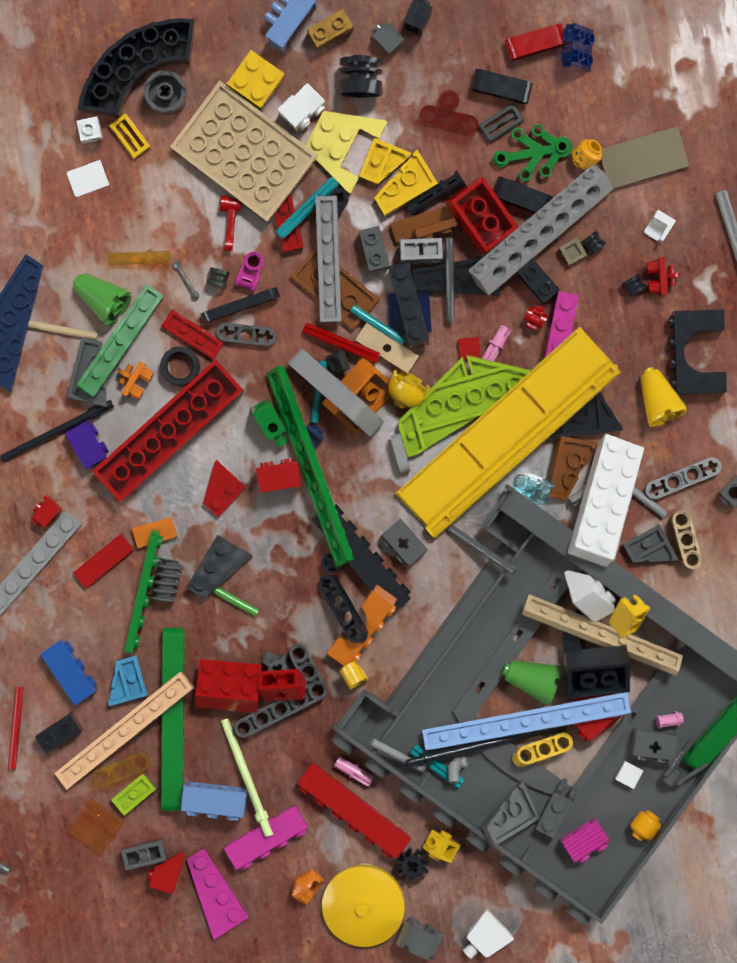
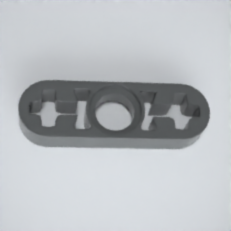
M222 323L216 330L217 337L224 342L271 346L276 341V333L269 327ZM227 326L229 331H235V327H239L237 331L238 340H234L235 335H228L227 338H224L223 334H220V330H224ZM246 328L250 329L253 334L252 338L247 341L243 340L240 336L241 331ZM255 329H259L258 334H265L266 331H269L270 335H273V339H269L266 343L264 338H258V342H254L256 338Z

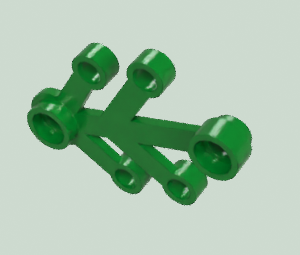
M535 124L531 130L533 136L541 137L550 144L548 146H541L526 136L521 128H515L511 133L512 139L520 141L530 149L511 153L500 150L493 155L492 161L496 167L503 168L510 161L532 157L527 166L519 173L520 180L526 182L530 180L533 170L542 157L553 153L547 164L542 165L539 170L540 175L547 178L551 175L552 168L558 159L566 157L571 153V141L566 137L555 138L545 131L541 124ZM540 127L542 132L536 134L534 128ZM515 131L521 132L520 138L514 136ZM563 143L566 145V149L562 151L558 148V145ZM499 155H503L505 157V161L499 162L497 160V157ZM544 167L549 169L548 175L542 173ZM522 172H528L529 177L524 179L521 176Z

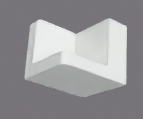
M657 210L644 233L657 242L662 243L676 220Z

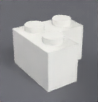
M307 83L295 96L291 95L277 109L278 114L295 132L299 129L303 131L311 123L310 118L313 115L317 117L325 109L323 106L325 100Z

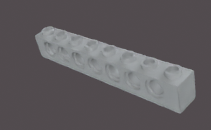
M595 165L590 166L468 271L477 286L487 295H490L610 193L613 187L606 173Z

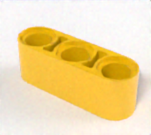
M561 733L525 745L513 753L512 761L514 765L522 768L556 757L570 750L573 740L570 735ZM558 739L564 742V749L558 746ZM539 746H543L546 749V755L540 753ZM521 752L527 755V761L521 759Z

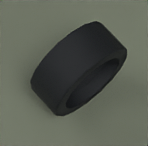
M181 346L173 347L166 351L161 358V374L165 380L173 385H187L199 374V359L188 348ZM177 354L186 355L192 362L191 373L181 379L173 377L168 370L169 360Z

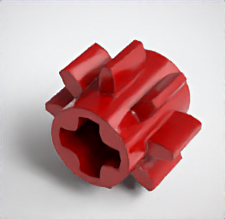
M536 305L535 308L529 306L523 319L528 322L526 327L534 331L537 327L542 329L548 317L544 313L546 308Z

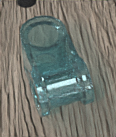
M518 474L513 480V486L518 492L539 503H549L548 497L551 489L555 487L553 482L542 479L534 474Z

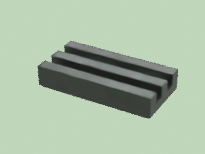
M511 103L479 124L478 127L490 143L523 122L524 119L514 103ZM512 109L514 111L512 114H510L509 116L502 119L501 121H499L498 123H496L495 125L486 130V125L496 120L509 110ZM517 116L518 119L490 136L489 133Z

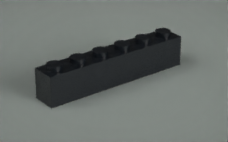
M335 504L334 506L337 509L338 517L354 560L348 562L349 565L371 591L378 585L395 597L397 600L394 606L396 607L395 611H397L411 599L408 595L411 591L404 583L399 585L395 580L398 577L390 567L386 569L383 566L382 562L384 559L377 551L374 554L368 548L371 545L364 536L359 537L356 534L357 527L351 520L345 521L342 517L344 512ZM316 515L311 520L324 534L319 518Z

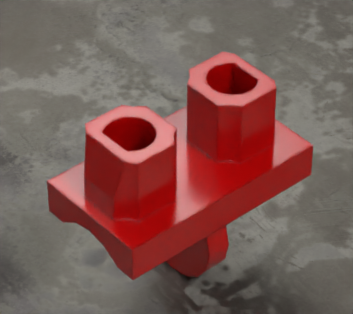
M658 257L657 260L646 263L647 274L658 273V281H648V293L665 296L668 294L667 279H669V286H675V278L681 277L680 273H674V265H669L668 273L666 274L665 257Z

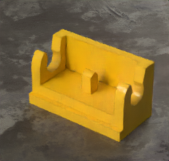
M636 595L632 596V600L636 602V605H632L624 597L620 600L608 621L622 639L638 631L650 610V607L646 606Z

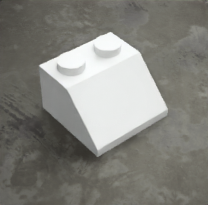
M568 570L564 572L573 604L592 621L597 622L615 611L613 603L615 598L609 590L606 591L599 581L596 582L589 575Z

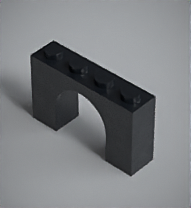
M724 309L672 312V316H669V328H673V337H670L669 344L670 349H673L674 357H670V368L674 370V378H671V387L677 395L727 393L726 372L696 371L690 367L684 355L685 344L693 334L725 330Z

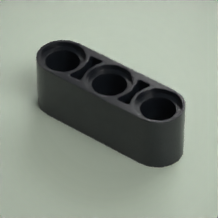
M475 69L470 90L520 104H528L533 83L487 70Z
M498 176L493 188L500 201L534 214L554 198L546 193Z

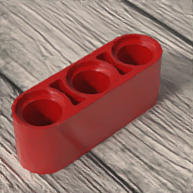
M562 23L505 40L510 61L529 57L568 44Z

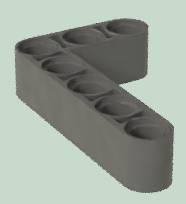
M296 643L290 649V658L296 669H300L303 674V668L311 666L315 671L310 677L303 674L306 679L305 702L303 704H296L294 700L273 701L259 708L257 713L251 712L237 720L234 727L235 733L238 736L248 737L325 697L327 685L306 645ZM297 647L303 648L305 651L304 657L296 658L293 650ZM314 685H322L324 692L321 695H315L312 692ZM278 703H283L286 705L287 711L279 714L276 712L275 706ZM263 712L268 715L266 723H260L257 720L259 713ZM241 722H246L249 724L250 730L245 733L241 732L238 725Z

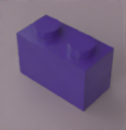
M89 421L65 433L85 469H89L108 457L107 453L110 452L105 442L99 441L97 437L99 431L95 424H90Z

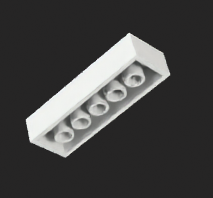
M605 434L598 441L568 554L607 567L614 561L644 447Z

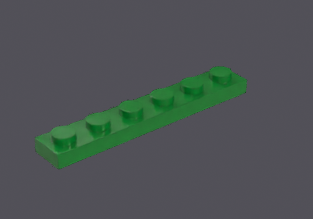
M145 285L76 387L94 398L164 295L149 285Z
M153 528L151 530L124 652L133 653L134 648L138 649L141 637L137 636L138 628L142 629L145 617L141 615L143 608L147 609L150 597L146 596L147 588H152L154 576L150 575L152 568L157 567L159 556H155L156 548H161L163 536H160L161 530Z

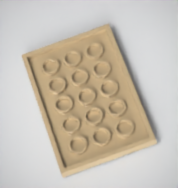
M221 81L217 83L170 146L267 222L271 220L318 158L316 153Z

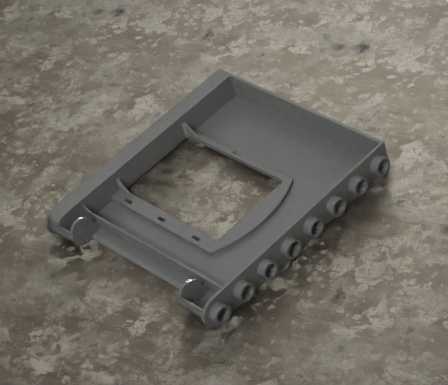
M506 484V493L481 527L495 539L501 541V544L494 553L516 567L517 571L515 574L511 575L489 559L386 702L363 688L339 723L331 725L337 731L331 741L350 755L356 747L370 756L365 763L367 768L383 779L387 777L390 771L403 780L398 789L416 803H419L423 796L427 797L437 805L432 812L437 819L450 828L455 825L457 820L471 829L465 838L486 853L490 844L482 827L518 782H524L541 819L551 797L557 791L562 780L539 763L522 768L514 765L512 755L519 748L510 742L438 760L448 767L455 757L467 758L468 766L459 770V776L464 779V782L456 789L427 767L421 773L371 747V740L374 738L410 758H414L410 755V751L415 745H418L423 750L425 749L422 730L479 720L476 717V713L503 677L502 671L505 663L509 664L511 660L517 658L542 623L522 615L527 596L530 594L556 604L568 587L564 574L565 571L586 572L623 599L625 597L632 605H636V602L632 600V596H638L646 606L650 607L646 616L677 639V644L672 651L683 655L678 674L675 676L660 669L656 671L630 707L631 714L624 715L575 784L579 788L555 839L536 830L539 819L494 846L504 853L499 863L507 870L520 877L526 869L538 878L533 888L551 901L560 894L571 902L566 911L580 923L587 926L593 918L602 925L737 739L736 734L703 772L685 781L681 787L678 784L671 787L661 776L671 766L673 760H668V763L656 762V758L648 757V760L635 759V755L630 753L633 729L675 733L678 736L675 758L690 738H693L694 741L690 745V749L737 696V650L615 561L604 567L568 554L573 531L516 489ZM558 577L560 581H558L553 590L550 586ZM519 629L522 630L523 632L518 636L517 640L514 641L512 638L515 636ZM481 681L484 682L485 684L481 687L479 693H477L475 689L478 687ZM674 711L682 713L684 723L680 727L670 726L658 729L656 724L657 715L672 714ZM654 742V744L649 745V747L653 750L654 748H658V745ZM467 744L456 745V746H451V747H445V748H440V749H434V750H429V751H427V752L430 754V753H434V752H438V751H442V750H446V749H450V748H455V747H459V746H463V745H467ZM521 752V759L527 761V755ZM683 758L677 765L683 772L682 778L694 771L692 767L683 762ZM624 760L643 770L634 789L615 779ZM567 784L561 796L568 798L570 790L574 785ZM646 810H649L660 818L661 828L651 841L643 839L641 842L632 835L634 831L631 829L630 824L640 811L646 812ZM595 817L610 840L607 843L608 846L600 852L595 850L590 853V858L586 861L574 863L560 839Z

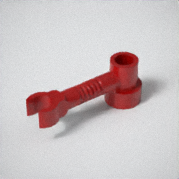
M221 195L219 211L228 212L224 250L232 251L236 211H241V201Z

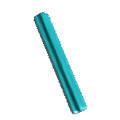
M330 177L276 230V234L281 239H284L316 208V197L328 196L338 186V182L333 177Z

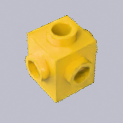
M432 830L427 837L423 849L428 851V856L436 861L441 859L452 863L461 845L451 839L452 835L444 830H441V832Z

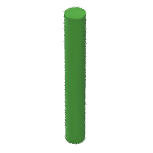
M219 587L211 592L253 616H256L259 611L256 607Z

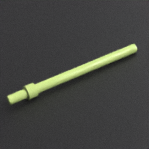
M229 718L224 719L221 723L255 809V818L257 823L260 822L265 837L273 835L267 820L269 816L262 807Z

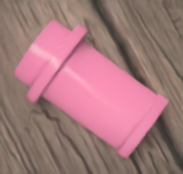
M674 711L672 714L656 716L658 729L670 726L680 727L684 723L681 712Z

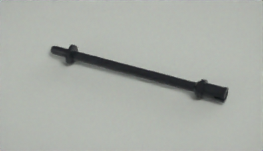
M566 726L479 741L430 754L424 749L422 750V756L409 758L405 761V764L408 767L425 763L426 767L430 768V762L539 735L548 738L551 734L566 732Z

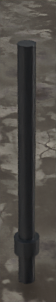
M112 400L107 401L108 408L103 406L96 407L94 405L88 408L87 412L1 454L2 461L6 462L91 418L94 420L100 417L101 413L115 407Z

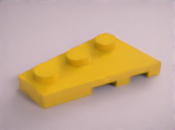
M416 150L412 157L402 165L398 173L388 181L374 199L386 217L438 186V182L419 151Z

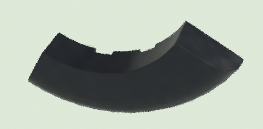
M176 18L152 22L128 32L112 44L91 69L80 95L78 110L98 115L121 117L130 92L146 75L168 65L191 64L195 19Z

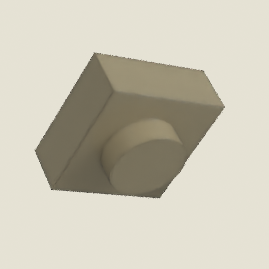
M577 237L559 247L568 266L587 256Z

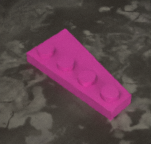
M205 847L187 858L213 940L248 919L249 916Z

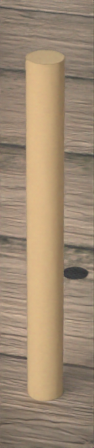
M30 320L28 328L79 338L84 337L96 341L98 339L97 332Z

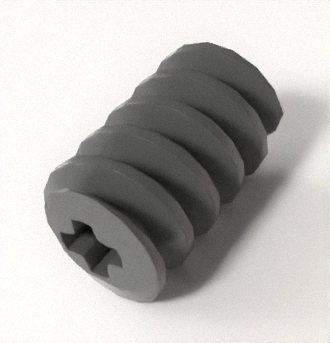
M159 557L164 564L157 565L162 572L155 573L160 580L153 581L158 588L151 589L156 596L150 598L174 602L176 598L171 594L178 593V590L173 586L180 585V582L175 578L182 576L177 570L183 569L184 566L179 561Z

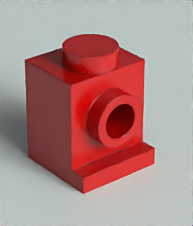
M48 495L43 497L44 503L39 502L33 509L35 514L30 519L39 528L41 526L47 527L63 509Z

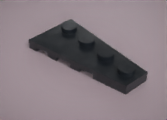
M483 257L454 261V293L487 295L477 286L468 271ZM445 263L412 268L416 290L446 292ZM499 287L490 295L500 296Z

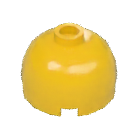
M394 370L388 382V392L394 400V404L404 409L405 407H415L421 404L430 390L429 385L426 384L424 387L421 384L422 380L410 373L407 374L404 371L397 374V370Z

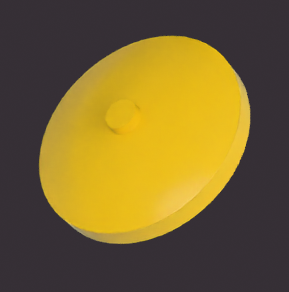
M353 865L338 872L328 883L322 899V913L328 928L343 942L358 947L375 946L391 938L400 927L405 912V899L398 882L385 870L372 865Z

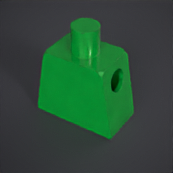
M267 398L251 407V411L267 440L273 439L277 448L286 444L288 441L283 434L286 431L285 426L270 399ZM271 423H275L276 426L275 428L270 429L268 425Z

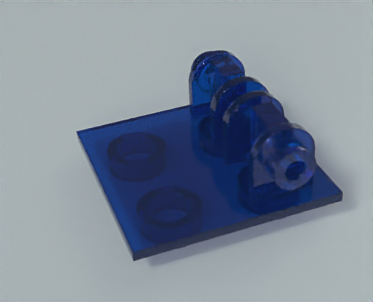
M576 23L566 24L563 44L571 45V47H562V50L568 51L562 52L561 62L563 67H571L572 65L591 72V65L593 63L592 47L595 42L594 30Z

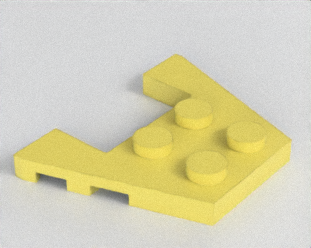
M323 111L306 147L318 155L316 161L347 193L351 194L359 177L341 168V165L359 130L379 139L387 125V121Z

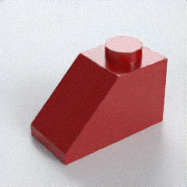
M182 850L167 858L166 861L156 864L154 869L150 868L147 881H151L149 887L173 894L186 851Z

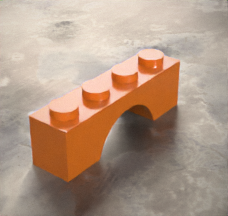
M376 585L361 606L367 617V640L363 643H352L348 640L345 633L342 632L327 654L343 666L353 661L357 662L362 655L359 651L362 647L366 649L372 642L373 638L370 636L374 631L378 633L385 624L382 622L384 617H390L395 611L396 607L394 604L397 599Z

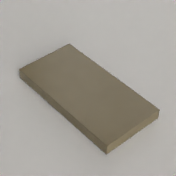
M678 126L602 148V167L613 189L689 167Z

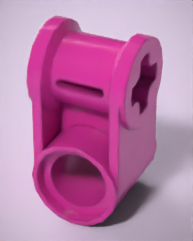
M250 252L246 255L237 275L235 287L241 286L250 289L252 293L255 292L264 265V259L261 254ZM251 256L259 257L260 263L257 267L249 265L248 261ZM243 279L249 280V281H251L252 283L243 281Z

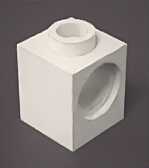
M97 116L77 120L80 140L83 144L103 140L100 121Z

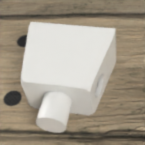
M485 908L467 931L466 937L471 943L463 951L470 959L478 952H481L488 958L513 941L514 937Z

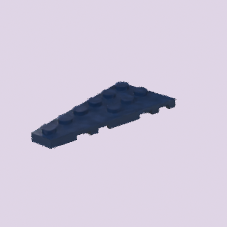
M27 254L24 255L0 293V385L10 392L13 390L28 331V324L31 319L44 265Z

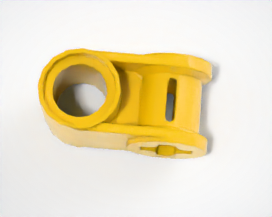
M355 661L339 670L350 690L369 680L361 666Z

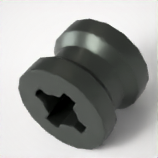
M210 267V277L206 283L226 289L227 284L225 281L229 277L230 272Z

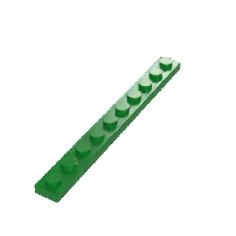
M284 365L277 366L267 372L266 375L336 567L342 566L354 560L352 550L346 539L345 531L341 525L337 509L334 506L330 490L318 462L316 451L313 448L309 432L306 429L302 413L290 385L288 374L285 371Z

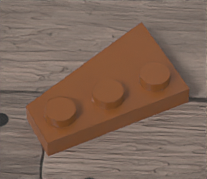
M558 435L545 496L567 500L579 479L578 475L582 467L586 466L589 461L588 457L592 449L596 448L597 442Z

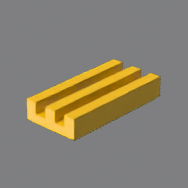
M126 113L109 125L134 159L151 147ZM123 120L127 121V123L130 125V127L142 141V143L144 144L143 147H140V145L137 143V141L134 139V137L122 123ZM118 124L137 148L135 153L115 127Z

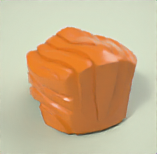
M314 868L302 872L294 879L291 897L307 905L324 883V878L316 870L314 871Z

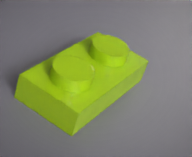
M142 773L113 797L111 801L125 816L157 788Z

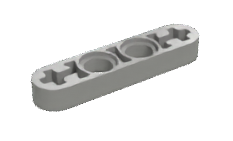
M710 457L659 477L646 484L645 494L650 499H658L708 479L721 471V462L717 458ZM709 461L717 464L714 472L711 470L704 471L706 476L702 477V470L698 465L702 464V468L707 467ZM691 468L698 471V477L695 480H690L687 477V471ZM671 476H676L679 479V485L676 488H671L668 485V479ZM660 480H663L664 486L668 490L664 493V488L657 491L658 495L656 496L653 493H649L652 484L655 487L662 485Z

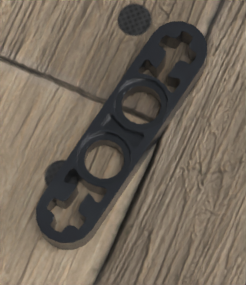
M277 287L210 309L201 313L204 323L212 322L280 297Z
M323 575L319 580V589L348 640L352 643L365 642L368 637V630L339 579L334 575ZM338 595H340L342 598V602L339 606H337L335 603V599ZM350 612L351 620L347 623L345 621V614Z

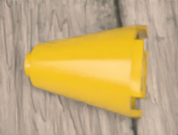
M650 367L642 371L643 375L640 376V383L649 426H661L665 424L664 421L670 419L673 421L683 416L687 412L686 405L660 370Z

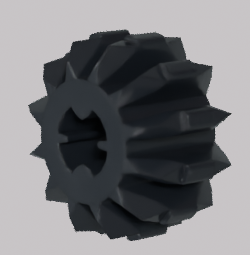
M409 847L408 855L402 851L400 854L403 859L400 857L395 859L396 862L400 863L395 865V870H401L398 873L399 878L406 875L404 882H408L409 877H412V882L416 883V876L420 880L424 879L421 872L428 874L429 870L424 866H428L430 863L427 860L423 861L427 857L425 853L418 856L420 849L417 848L415 854H412V848ZM408 862H417L416 869L412 867L408 869Z

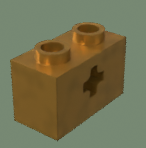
M341 9L309 27L307 34L318 51L352 32L353 25L344 9Z

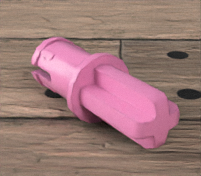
M500 325L494 338L489 340L490 345L482 359L494 361L500 350L504 349L503 345L512 331Z
M339 756L333 766L347 774L349 779L352 777L367 787L370 786L374 779L371 774L359 768L358 764L354 765L342 758V756Z

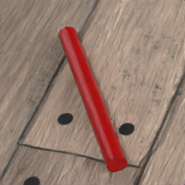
M16 686L8 763V769L13 770L17 767L24 687Z

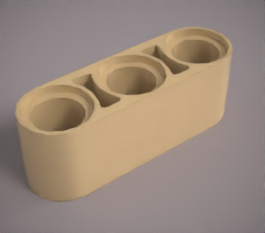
M675 511L671 515L670 522L681 562L686 568L696 569L702 563V556L691 517L686 511ZM679 514H683L686 518L685 523L681 526L675 520ZM684 534H689L691 542L685 546L681 542V537ZM690 554H694L697 558L694 565H689L686 561L687 556Z

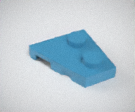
M137 655L116 661L108 702L109 706L147 696L148 693Z

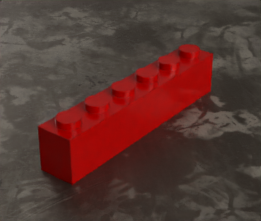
M314 762L310 764L298 780L297 784L300 785L298 788L307 796L312 794L316 797L315 802L323 808L329 807L333 810L331 814L340 821L345 819L349 823L348 827L356 833L360 831L366 835L364 839L373 846L375 844L379 845L382 848L381 852L387 857L391 858L393 856L397 859L410 842L411 836Z

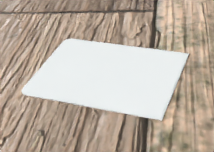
M100 160L67 172L76 197L109 185Z

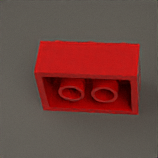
M484 177L474 179L445 201L449 210L480 253L489 251L519 228Z
M200 659L195 707L257 713L260 694L257 688L259 671H262V665Z

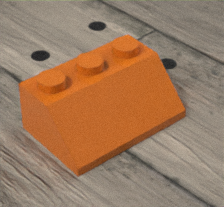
M361 358L341 381L343 385L375 413L390 398L388 392L389 380L364 358ZM326 398L322 402L330 412L356 435L361 429L331 401Z

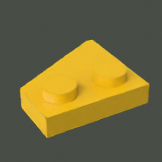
M374 138L359 177L378 185L407 160L411 152Z

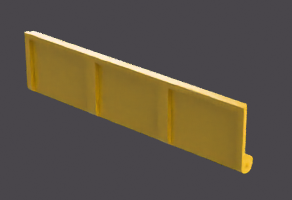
M579 326L395 494L424 524L428 534L436 539L621 372L617 368L618 366L613 364Z

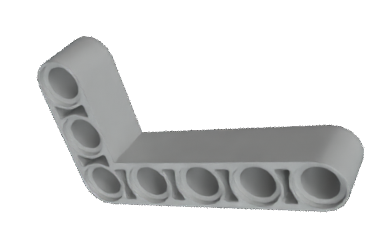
M302 348L288 362L295 371L348 416L369 437L383 424L384 421Z

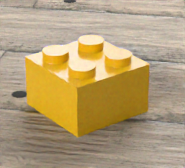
M250 50L227 82V86L262 111L285 79V74Z

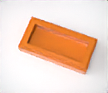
M172 517L132 528L137 548L148 545L152 528L161 530L160 536H163L162 541L178 537Z

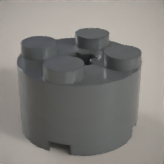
M157 71L147 79L144 95L152 110L166 116L175 114L183 108L187 100V89L178 74L171 71ZM163 89H165L166 91H168V90L170 89V91H169V94H170V95H169L168 97L165 96V95L162 96V95H163V93H162V90H163Z
M409 916L405 920L395 943L401 948L406 945L409 950L408 952L427 960H434L444 933L431 924L427 923L425 926L420 923V920Z

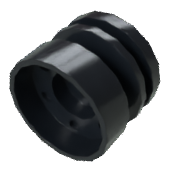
M352 55L340 58V65L345 67L340 68L339 73L347 75L348 78L339 80V95L353 98H375L382 96V81L373 79V76L382 74V70L376 67L382 66L383 59L368 55Z

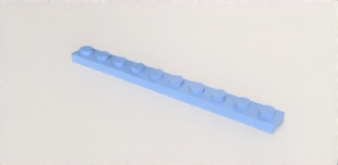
M626 692L422 730L425 749L429 751L631 714Z

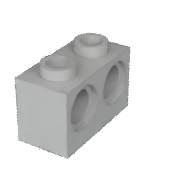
M442 238L400 239V263L407 261L409 265L442 263Z

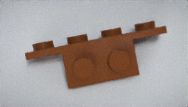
M444 206L391 223V228L395 241L399 243L400 239H412L415 237L428 239L434 237L433 233L441 231V234L451 232L453 227L457 226L459 222L449 208Z

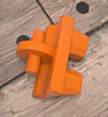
M139 361L132 375L130 373L133 366L129 364L125 371L120 368L117 371L122 374L118 381L119 383L124 385L127 378H129L122 391V394L127 397L130 395L140 399L145 390L136 385L138 379L142 378L150 382L154 375V372L141 361Z

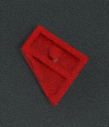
M216 460L203 504L219 517L246 486Z

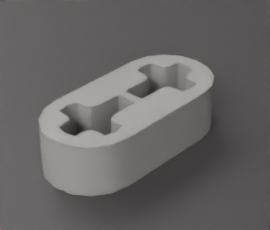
M401 433L391 435L392 446L401 474L411 471L409 457H407Z

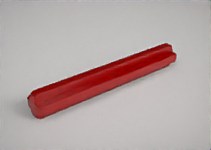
M306 323L303 328L304 334L371 362L377 363L380 358L379 352L310 323Z

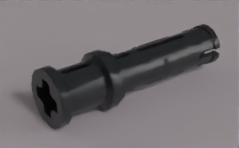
M457 170L454 171V174L446 180H440L438 186L405 205L410 214L414 216L443 196L449 197L456 189L461 186L465 187L466 184Z

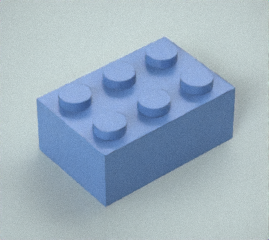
M186 781L183 787L181 811H186L185 814L191 816H198V813H206V817L218 818L219 815H224L229 820H239L245 814L248 791L244 787Z

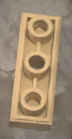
M368 323L365 324L355 340L363 346L379 352L380 357L407 374L419 357ZM384 345H390L391 350L385 352L383 350Z

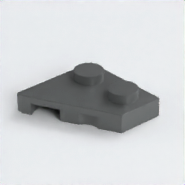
M660 524L623 543L632 562L678 560Z

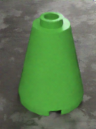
M87 273L79 274L73 281L75 292L106 326L116 323L118 320L115 317L119 313L123 315L130 304L132 296L129 294L131 292L125 288Z
M511 660L509 664L505 663L502 675H505L504 680L541 703L549 705L555 695L557 680L560 679L562 667L552 664Z

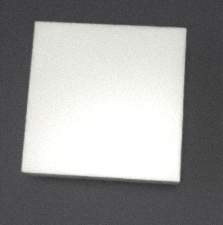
M624 760L615 779L634 789L643 770Z

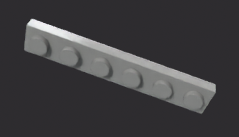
M317 196L316 222L320 322L342 321L337 196Z
M66 510L0 584V616L82 525L69 511Z

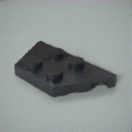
M599 392L547 439L558 438V435L568 437L623 431V427Z

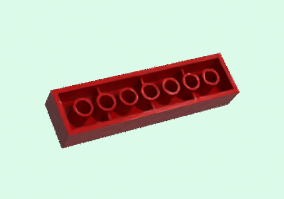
M215 359L92 472L120 502L124 501L241 395L244 389Z

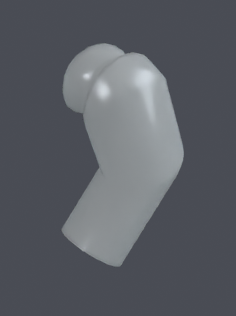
M455 757L449 763V783H459V770L468 766L466 757Z

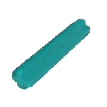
M415 745L411 749L410 755L413 757L422 756L423 749ZM438 760L430 762L429 769L449 783L448 767ZM459 776V783L451 785L458 789L463 784L464 779Z

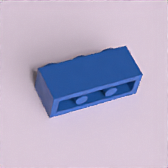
M62 639L40 655L73 704L77 705L96 692L98 684L92 675L88 676L84 671L86 666L80 658L76 659L72 653L74 648L70 642H65Z

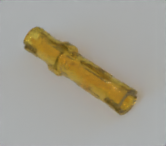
M148 249L145 252H108L109 266L171 264V250L152 251V249Z

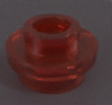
M452 90L444 91L439 97V105L445 111L455 110L460 102L458 94ZM451 97L453 98V103L447 104L445 99Z

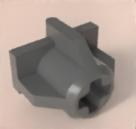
M268 650L261 663L267 666L268 671L289 670L295 667L285 660L286 654L283 652L279 657Z

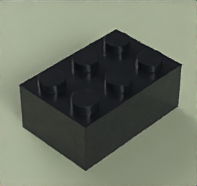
M627 645L564 651V682L567 697L577 698L630 692V659Z

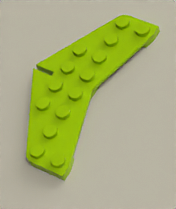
M467 355L472 373L468 375L462 356L430 388L424 401L418 406L411 407L400 418L398 426L407 457L418 455L434 443L482 415L531 370Z

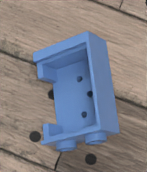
M278 0L286 6L285 8L274 1L270 8L280 16L277 18L270 12L264 15V19L273 24L265 35L267 43L284 54L291 35L303 18L310 13L313 7L317 8L316 0Z

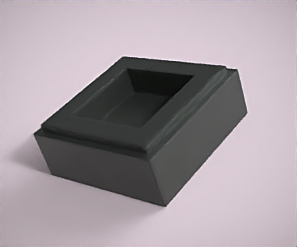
M344 350L326 356L333 376L351 369Z

